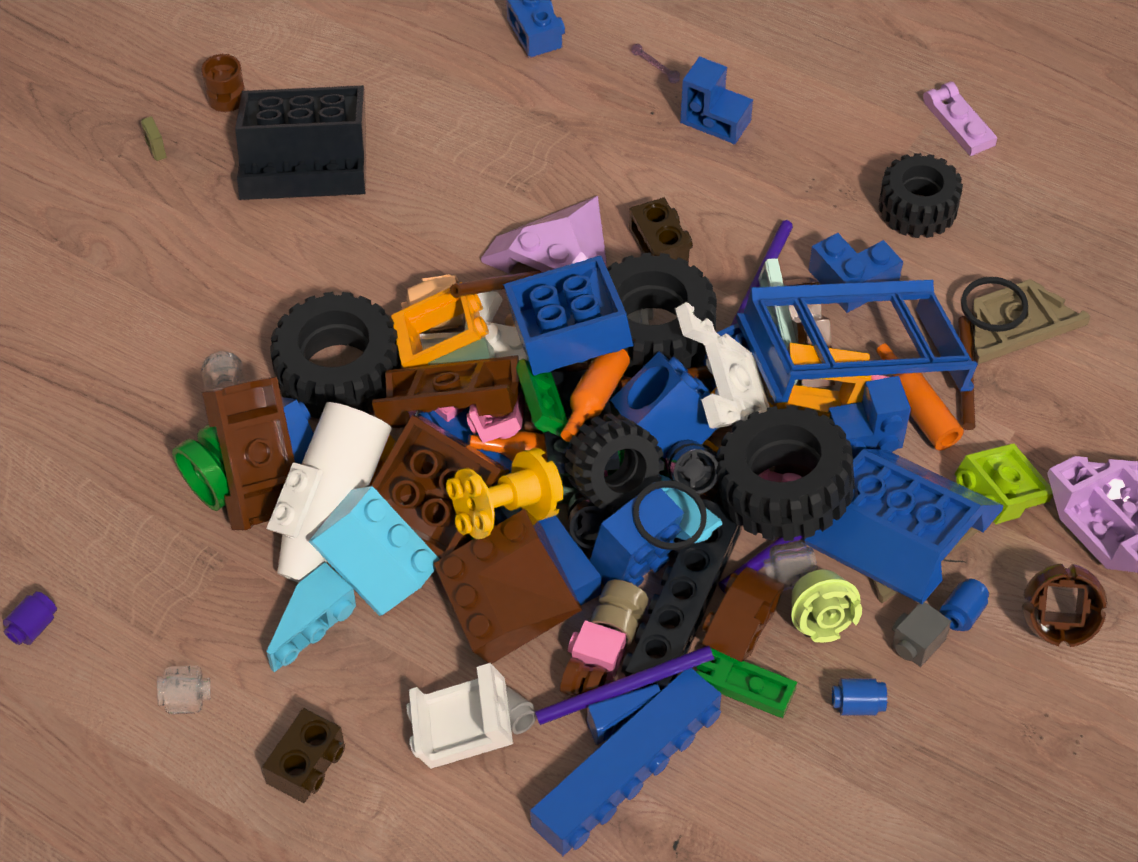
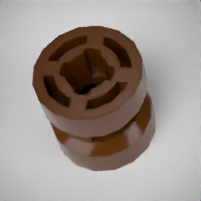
M572 657L565 668L560 692L572 696L603 686L606 682L608 670L599 666L592 668L585 666L582 660Z

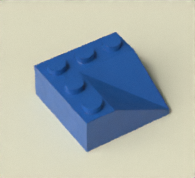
M601 255L503 284L510 312L533 376L551 372L571 364L585 362L588 359L608 353H615L621 349L633 346L626 311Z

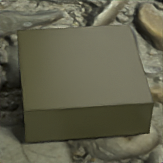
M152 116L142 119L141 125L145 142L154 160L159 161L167 158L162 136Z

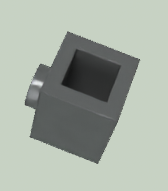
M926 602L923 604L919 603L909 615L903 613L896 620L892 628L895 632L892 647L896 649V652L903 659L912 661L919 667H922L947 639L952 621Z

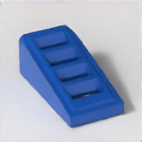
M658 684L589 705L587 724L595 744L598 745L609 739L660 693Z

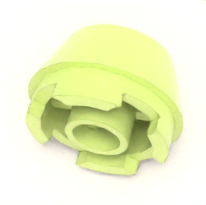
M820 569L809 572L797 581L792 590V622L800 632L811 636L814 642L825 643L841 638L839 634L841 631L848 628L852 622L856 626L860 621L862 606L859 591L854 585L833 571Z

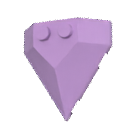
M598 196L497 236L481 257V262L508 274L517 262L546 272L601 255L607 267Z
M1074 456L1050 468L1047 474L1060 520L1106 569L1138 573V461L1108 459L1107 463L1088 462V457Z

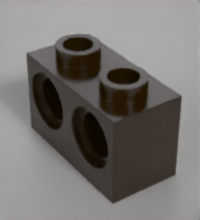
M665 197L629 208V230L642 253H651V256H660V253L669 254L672 259L677 260L679 257L689 262V251L693 248L691 236L687 230L683 231L677 210L669 206Z
M302 708L262 766L266 784L305 803L311 793L315 794L321 788L325 779V772L331 763L336 764L344 753L345 743L341 726ZM315 739L325 740L320 745H310V742ZM294 769H304L299 775H289Z

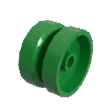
M208 424L198 431V441L190 438L186 439L172 450V455L180 474L194 494L210 509L218 511L226 505L224 496L230 495L217 429L216 427H209Z

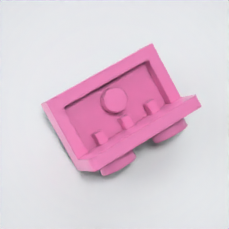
M521 389L513 413H508L505 416H479L476 404L470 406L469 413L466 415L467 422L473 433L478 432L482 443L499 437L500 439L510 438L522 429L525 398Z

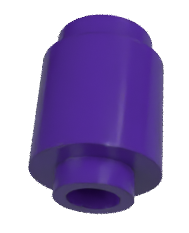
M35 591L32 595H27L3 620L6 628L4 634L17 645L22 643L31 645L54 620L53 614L57 611L56 605L41 592Z

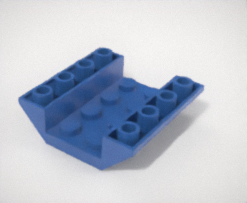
M863 449L853 460L855 488L853 489L854 496L851 504L846 507V512L839 520L833 519L831 527L823 532L819 529L815 531L814 536L805 538V545L923 604L943 581L941 568L943 559L971 527L984 533L1001 513L1003 505L888 450Z

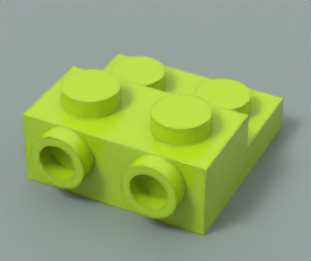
M1014 443L966 455L954 473L958 484L1003 505V510L993 521L995 524L1020 518L1026 508L1050 502L1053 498L1051 486Z

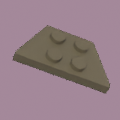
M1032 279L1023 281L1016 285L1022 289L1028 300V311L1025 319L1017 327L1003 332L984 330L973 324L975 361L977 364H981L1086 326L1089 323L1090 315L1084 310L1079 314L1065 306L1064 298L1046 291L1042 285ZM1008 287L975 298L972 304V314L980 321L992 325L1011 323L1023 311L1021 299Z

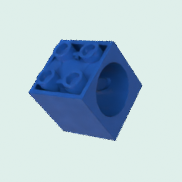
M659 351L611 399V402L622 416L632 420L657 439L659 442L657 446L662 448V457L665 459L668 450L675 443L689 439L697 441L702 445L718 428H709L702 404V399L711 394L709 393L710 390L696 376L693 378L676 357L673 356L668 360Z

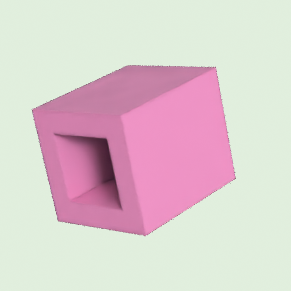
M585 620L580 633H573L569 642L568 652L572 653L573 658L582 660L585 666L591 668L599 666L607 669L606 679L613 682L625 654L626 634Z

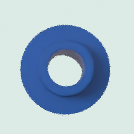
M969 578L964 582L958 583L940 608V613L952 621L950 629L955 631L970 630L988 605L989 591L983 583L976 579Z
M840 678L838 686L832 687L833 708H839L841 716L877 715L878 712H886V683L877 682L876 678Z

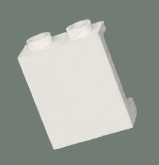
M491 663L477 667L478 679L429 694H423L417 687L409 689L410 703L407 704V714L413 727V736L410 737L411 750L414 756L421 759L429 768L432 769L513 744L505 678Z

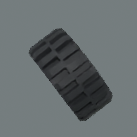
M641 253V257L634 258L631 255L623 258L622 263L618 264L615 262L607 267L627 316L635 311L646 308L663 309L677 316L675 308L687 302L694 307L693 315L701 321L708 318L712 321L716 331L717 299L716 293L713 291V285L706 276L703 277V272L696 266H688L689 262L679 257L675 260L669 254L660 253V256H651V253ZM678 317L660 325L640 324L628 318L633 346L625 348L630 357V363L624 372V376L633 378L659 351L668 360L673 356L676 357L686 369L691 368V364L699 365L705 359L707 352L704 344L683 336Z
M333 292L324 293L323 297L316 298L314 295L306 298L304 304L300 305L297 303L291 307L289 315L284 314L277 323L278 328L276 327L273 330L271 336V359L274 375L278 379L282 397L297 399L298 402L301 401L308 409L310 416L320 419L327 402L342 404L362 412L365 411L366 413L374 410L372 405L373 399L387 397L386 371L401 369V360L396 341L398 335L397 330L393 327L395 323L391 316L387 315L385 309L379 304L374 303L371 305L370 299L361 295L359 298H355L352 293L342 292V295H334ZM336 345L351 346L364 352L355 361L339 367H324L309 361L318 351Z
M787 405L786 409H777V406L767 408V411L763 413L756 411L747 416L748 420L745 422L740 420L732 427V433L728 432L722 439L721 447L717 450L716 455L722 505L736 525L740 527L744 525V530L755 536L757 533H761L764 539L775 540V537H781L784 541H794V537L803 536L804 539L815 535V531L819 529L823 532L833 525V519L839 520L846 512V507L851 504L854 496L852 447L850 441L846 439V433L840 426L834 425L832 419L824 414L821 417L818 416V412L813 409L805 408V410H798L797 406ZM781 464H798L812 469L806 476L789 482H773L759 477L765 470Z

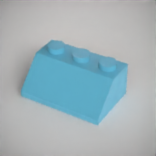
M373 486L351 490L308 541L379 616L384 615L421 588L436 569L433 563L440 560Z

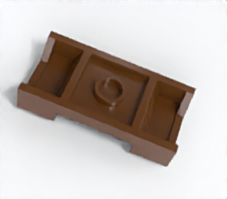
M519 356L387 370L385 373L387 397L373 399L372 405L375 416L393 428H400L406 426L411 416L415 415L417 410L432 412L438 408L453 406L454 408L462 409L476 404L479 416L502 417L508 413H513L521 389V382L516 370Z
M277 377L261 378L202 392L209 427H216L228 480L230 495L224 497L231 530H248L254 525L270 521L292 463H295Z

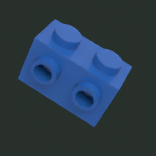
M506 0L507 20L529 58L562 48V35L565 34V26L561 17H556L551 0Z

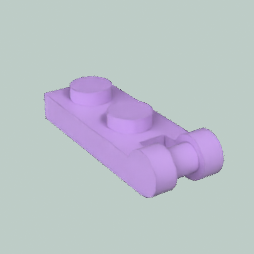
M950 81L943 84L939 90L931 89L924 92L923 99L925 105L969 156L996 146L997 136L959 94L954 82ZM946 100L948 104L944 105L942 101Z

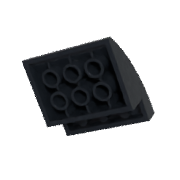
M364 85L242 91L235 127L239 158L237 173L239 200L366 194Z

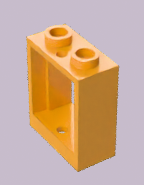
M449 287L392 314L391 317L395 323L393 327L397 330L398 335L396 341L402 366L404 368L428 366V362L488 335V327L479 313L483 309L479 296L474 294L455 298L451 295ZM465 313L468 330L423 350L420 333Z
M789 343L787 351L794 365L821 364L814 346ZM828 348L835 363L870 361L869 353ZM871 375L819 378L841 381L843 383L839 391L794 385L788 402L775 403L773 400V404L777 406V409H786L787 405L792 404L828 412L830 407L862 402L865 382L871 381L872 378Z

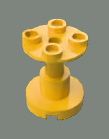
M539 448L519 452L512 462L511 474L501 476L497 485L489 488L481 476L474 470L464 468L457 471L454 478L447 480L446 490L453 501L456 512L455 525L459 533L462 535L470 534L475 539L488 537L494 527V508L501 506L510 511L519 508L526 509L538 521L557 515L560 509H556L557 502L563 500V485L554 462H546L542 457L545 452Z

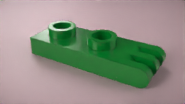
M523 358L520 359L516 370L532 417V423L542 432H551L561 437V432L568 420L552 373L547 372L533 376L528 361Z
M711 648L714 660L698 665L697 669L699 671L695 672L722 695L783 719L796 691L797 681L746 661H738Z

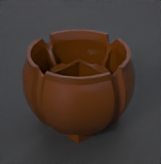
M1054 564L1045 567L1033 576L1024 590L1023 596L1027 599V602L1023 603L1022 611L1026 623L1036 636L1049 644L1059 646L1061 642H1065L1070 647L1084 644L1091 640L1104 624L1106 613L1102 609L1106 608L1107 605L1105 590L1096 576L1079 565L1071 564L1069 568H1065L1063 564ZM1048 586L1078 588L1075 614L1045 612Z

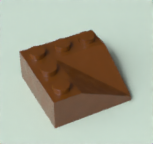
M412 415L371 486L376 489L438 557L443 558L470 542L472 538L470 534L462 535L456 528V512L453 501L446 490L447 480L454 478L457 471L470 468L481 476L489 488L496 486L499 478L509 474L511 470L425 417Z
M526 509L521 510L493 527L488 537L473 539L433 563L472 651L487 663L492 664L582 611L541 523Z

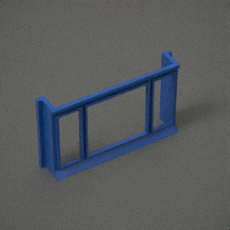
M933 280L752 287L744 313H737L736 315L738 325L775 403L788 402L795 380L949 371L960 391H972L974 388L971 379L978 364L976 361L971 360L934 293ZM920 299L916 312L941 357H934L904 300ZM891 301L921 358L835 363L807 305ZM766 306H794L821 364L794 365Z

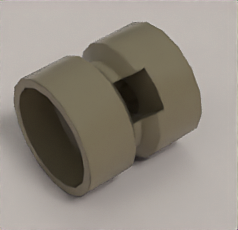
M611 580L605 584L598 600L601 605L594 609L589 622L625 633L626 647H628L633 641L638 629V622L642 619L648 605V596L641 588L630 582Z

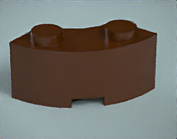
M746 567L739 575L733 573L725 588L726 595L716 613L711 611L705 619L702 631L706 632L702 644L710 646V648L738 661H744L751 656L763 629L773 617L786 584L749 567Z

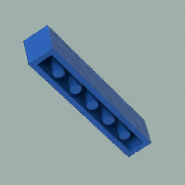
M692 668L683 671L530 810L531 827L562 856L572 848L574 850L579 849L587 841L590 831L599 823L601 825L606 824L614 816L617 806L626 798L628 800L633 799L640 792L644 784L643 782L650 775L656 776L660 774L668 765L670 757L677 750L681 752L686 750L694 741L695 734L703 726L708 728L716 722L721 714L722 694Z

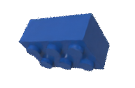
M659 488L643 498L639 506V518L644 529L651 536L663 542L675 543L674 538L681 531L679 525L685 512ZM638 495L601 523L590 562L601 575V583L604 586L611 580H624L639 587L644 581L643 576L650 570L654 573L658 572L670 559L668 554L671 550L661 549L650 544L636 529L633 520V508Z

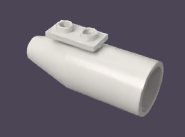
M333 402L325 404L302 464L292 463L266 528L282 534L277 574L299 583L324 562L327 563L324 557L308 541L351 490L370 485L392 429L387 423L349 406Z

